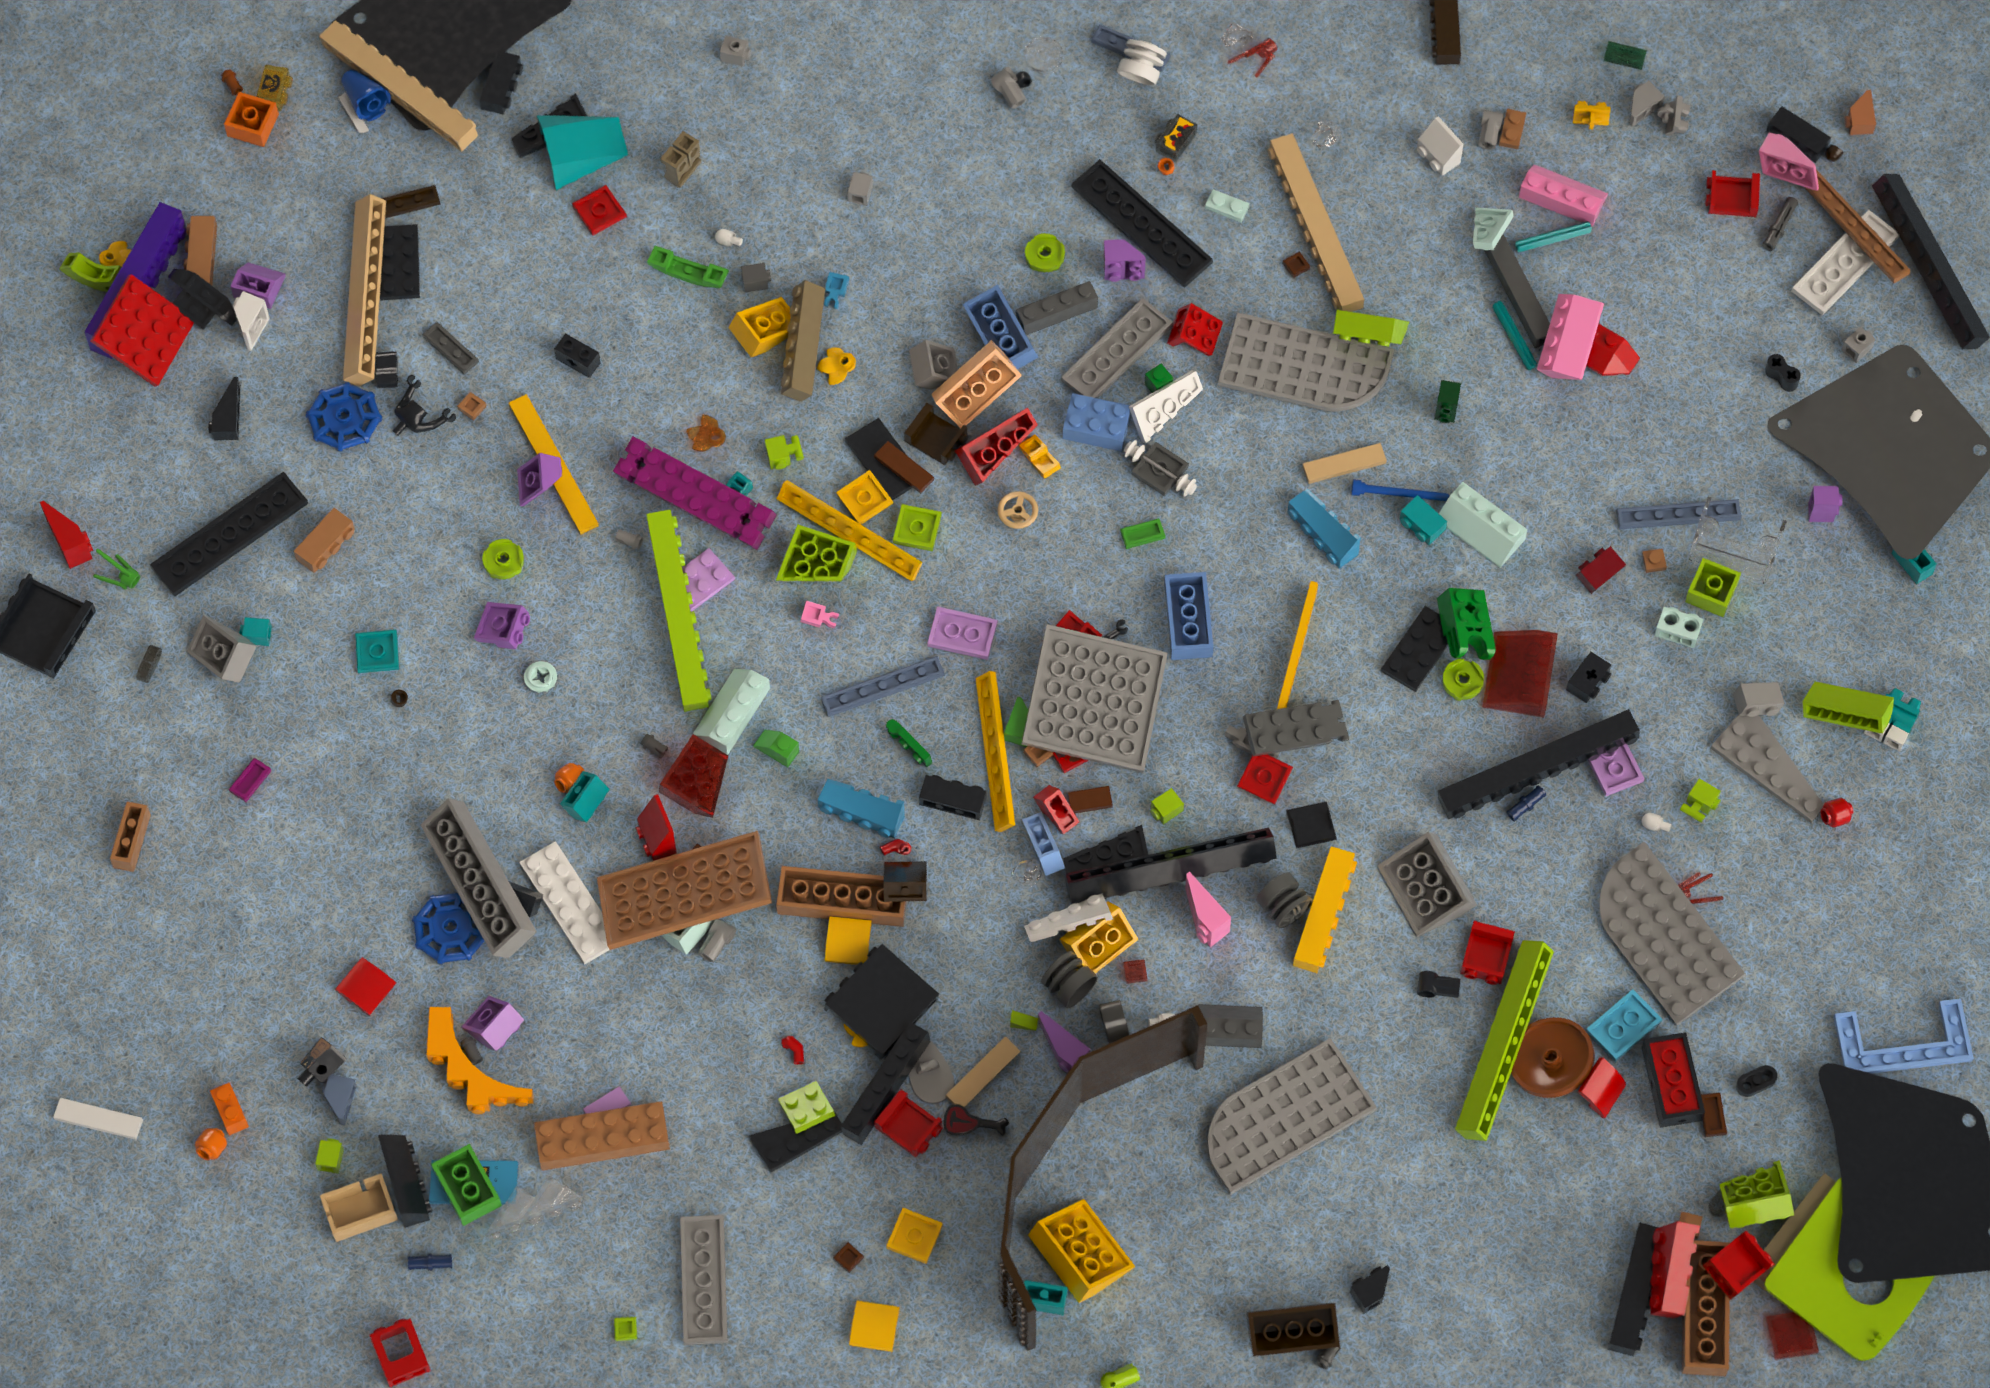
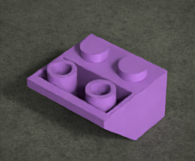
M1125 239L1104 240L1105 280L1117 282L1121 279H1129L1131 281L1145 279L1146 259L1141 252Z
M248 262L237 270L230 286L233 297H240L244 291L264 299L266 307L271 309L286 274Z

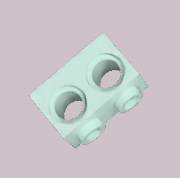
M1663 607L1655 636L1695 648L1703 619L1699 618L1696 614H1686L1673 607ZM1665 621H1672L1674 624L1668 625ZM1685 627H1691L1694 631H1688Z

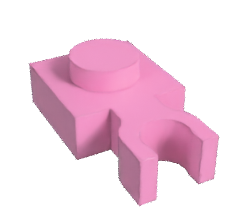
M806 601L800 622L819 628L821 623H825L828 627L835 628L836 623H832L829 618L837 619L839 614L835 612L826 613V606Z

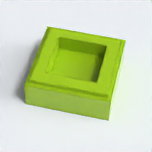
M636 1317L614 1318L615 1341L637 1340Z

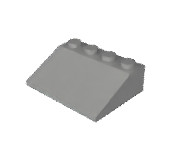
M1428 831L1378 865L1380 872L1418 937L1461 917L1477 906L1441 840L1434 833Z

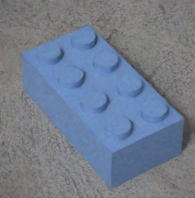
M998 284L963 304L984 344L986 345L992 340L1017 369L1039 358Z
M1206 572L1165 575L1164 590L1171 660L1213 657V637Z

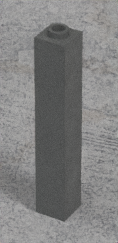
M1503 234L1493 250L1484 251L1534 348H1538L1545 343L1550 322Z

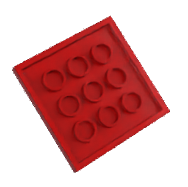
M130 274L127 276L90 342L156 387L160 384L194 322L183 315L177 306Z

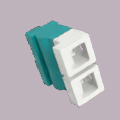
M1894 688L1890 694L1885 695L1894 697V704L1890 721L1883 734H1876L1865 730L1864 734L1881 742L1888 728L1893 724L1883 743L1900 752L1919 716L1921 701L1911 697L1909 703L1906 704L1901 701L1904 693Z

